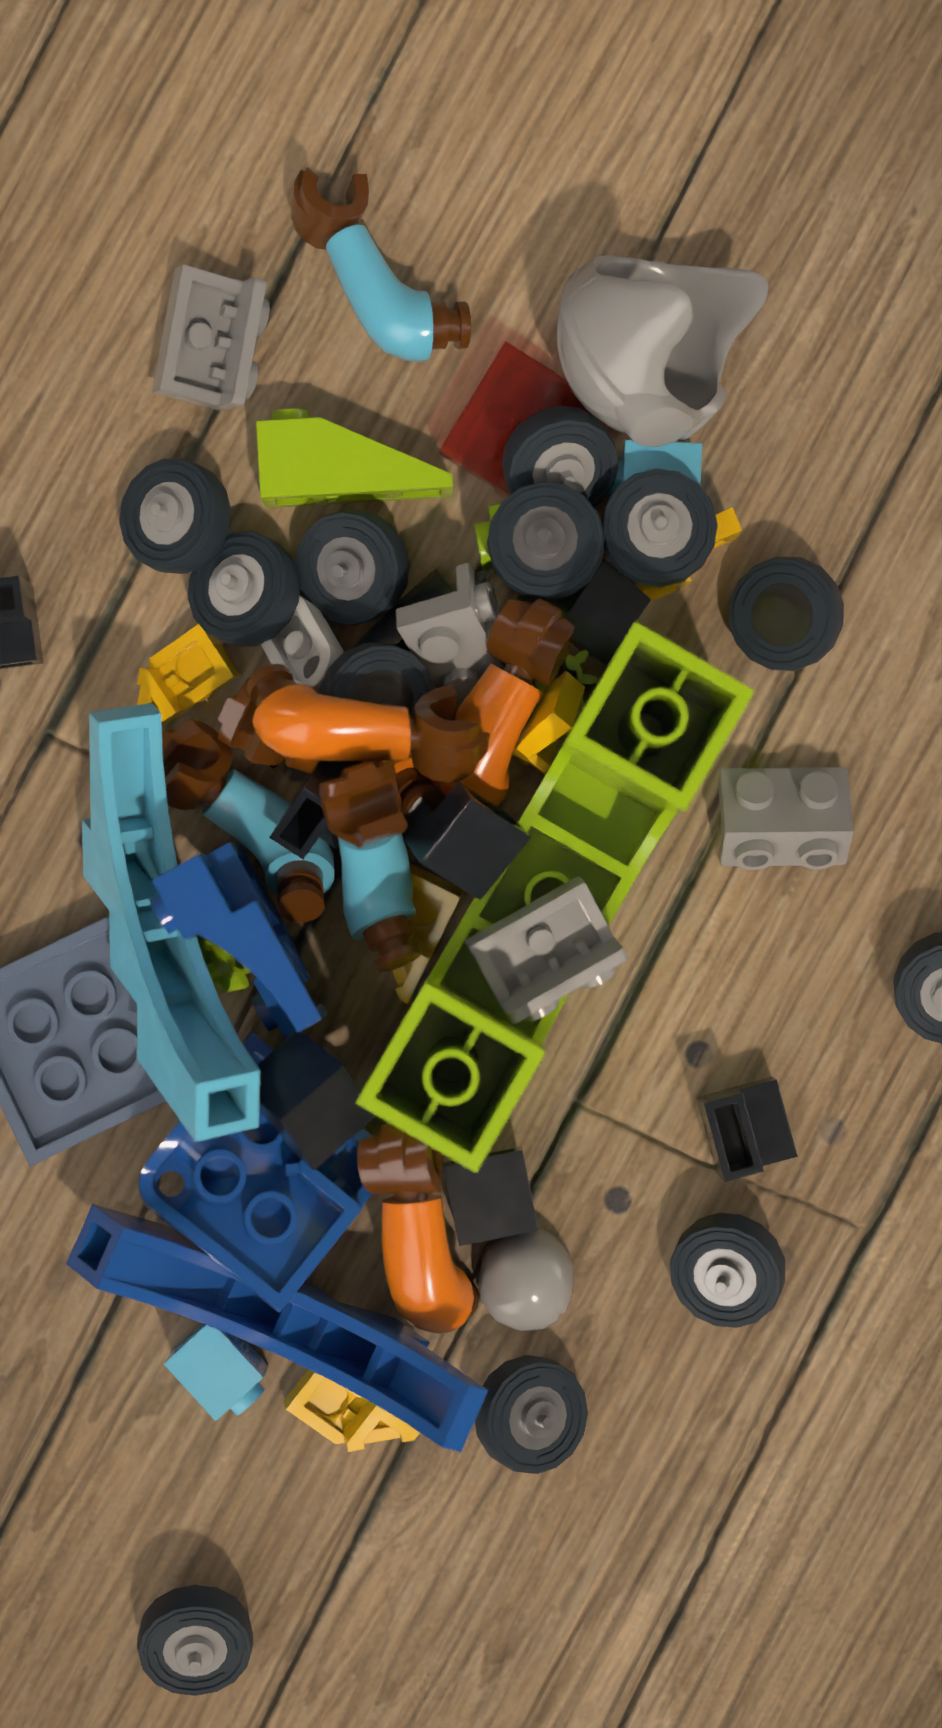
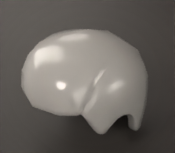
M539 1229L537 1231L495 1239L486 1247L479 1271V1291L482 1303L496 1322L520 1332L543 1330L558 1322L560 1316L566 1313L572 1299L574 1287V1264L569 1251L555 1234Z

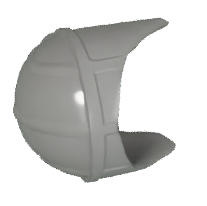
M614 255L596 256L572 273L565 283L560 297L561 306L557 323V348L561 366L571 390L593 416L607 426L627 433L635 443L641 446L660 447L673 443L678 439L683 441L702 428L722 407L727 393L720 384L726 358L735 339L751 323L764 305L768 293V283L762 275L754 270L674 265Z

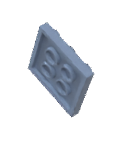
M109 916L0 968V1106L30 1167L166 1101L137 1060V1003L110 968Z

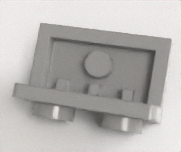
M184 264L176 267L152 393L222 412L243 406L245 399L250 398L256 386L258 364L252 361L256 338L260 337L264 332L269 318L270 304L268 300L264 299L266 280L252 277L245 281H239Z
M469 562L456 566V592L396 609L397 629L410 652L428 669L435 689L452 684L458 693L457 706L463 703L490 664L502 670L506 665L487 653L489 633L499 614L496 595L489 582L480 584Z
M847 767L720 768L718 784L722 825L720 864L722 866H739L746 870H760L769 866H804L808 869L819 870L833 865L846 864L854 833Z
M580 876L464 940L498 1003L512 1024L518 1023L523 1019L525 1021H535L548 1015L558 1006V999L579 987L588 989L606 982L616 973V966L628 959L622 945L614 938L586 883Z

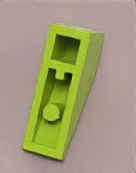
M276 410L271 412V420L256 421L260 498L265 508L453 497V476L451 473L321 417L309 418L308 410Z

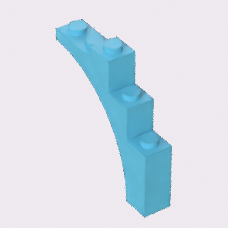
M152 703L89 712L91 818L82 819L83 877L109 910L110 968L137 1003V1060L195 1142L258 1128L260 1070L238 1038L219 1000L204 962L197 937L184 940L179 930L169 934L158 919L150 902L151 898L158 895L151 880L178 866L165 786L161 712Z

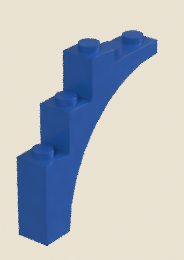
M92 1204L66 1265L96 1289L141 1301L234 1335L305 1367L372 1402L445 1449L462 1452L488 1392L479 1383L429 1350L430 1342L396 1318L340 1303L308 1280H305L282 1311L277 1312L193 1242L165 1224Z

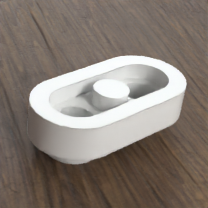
M300 595L299 603L290 622L275 638L261 644L271 664L285 665L292 673L293 679L297 684L311 686L318 694H320V687L328 668L344 653L321 611Z

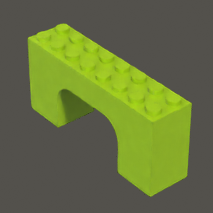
M634 622L519 820L531 838L481 900L474 897L356 1101L358 1105L477 1173L546 1053L543 1047L545 1039L569 994L558 999V1006L548 1015L535 1021H525L523 1019L518 1023L512 1024L498 1003L464 940L578 876L586 883L609 926L669 824L676 815L687 810L755 690L641 624Z

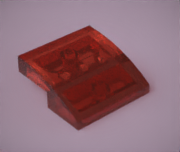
M505 341L439 449V454L494 487V492L506 499L511 494L505 483L502 458L506 442L518 424L537 411L555 406L578 407L588 413L590 412L574 395L567 380Z

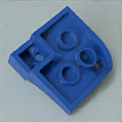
M229 842L207 855L198 854L151 880L158 895L151 898L150 902L158 919L169 934L179 930L184 940L193 939L200 935L231 954L257 977L253 983L259 994L252 997L251 1001L268 1031L278 1027L283 1037L286 1038L296 1031H302L328 1015L321 1003L315 1006L306 990L305 982L311 979L307 968L300 957L287 926L241 845Z
M254 1033L243 1044L256 1065L274 1051ZM259 1113L258 1128L197 1142L194 1141L182 1122L179 1121L142 1168L138 1181L139 1194L149 1210L175 1231L193 1242L274 1310L281 1312L372 1194L366 1191L361 1182L358 1171L357 1151L358 1142L372 1135L362 1128L313 1171L291 1151L277 1128L261 1113ZM165 1173H176L181 1177L183 1190L180 1194L171 1197L164 1195L160 1191L158 1186L159 1178Z

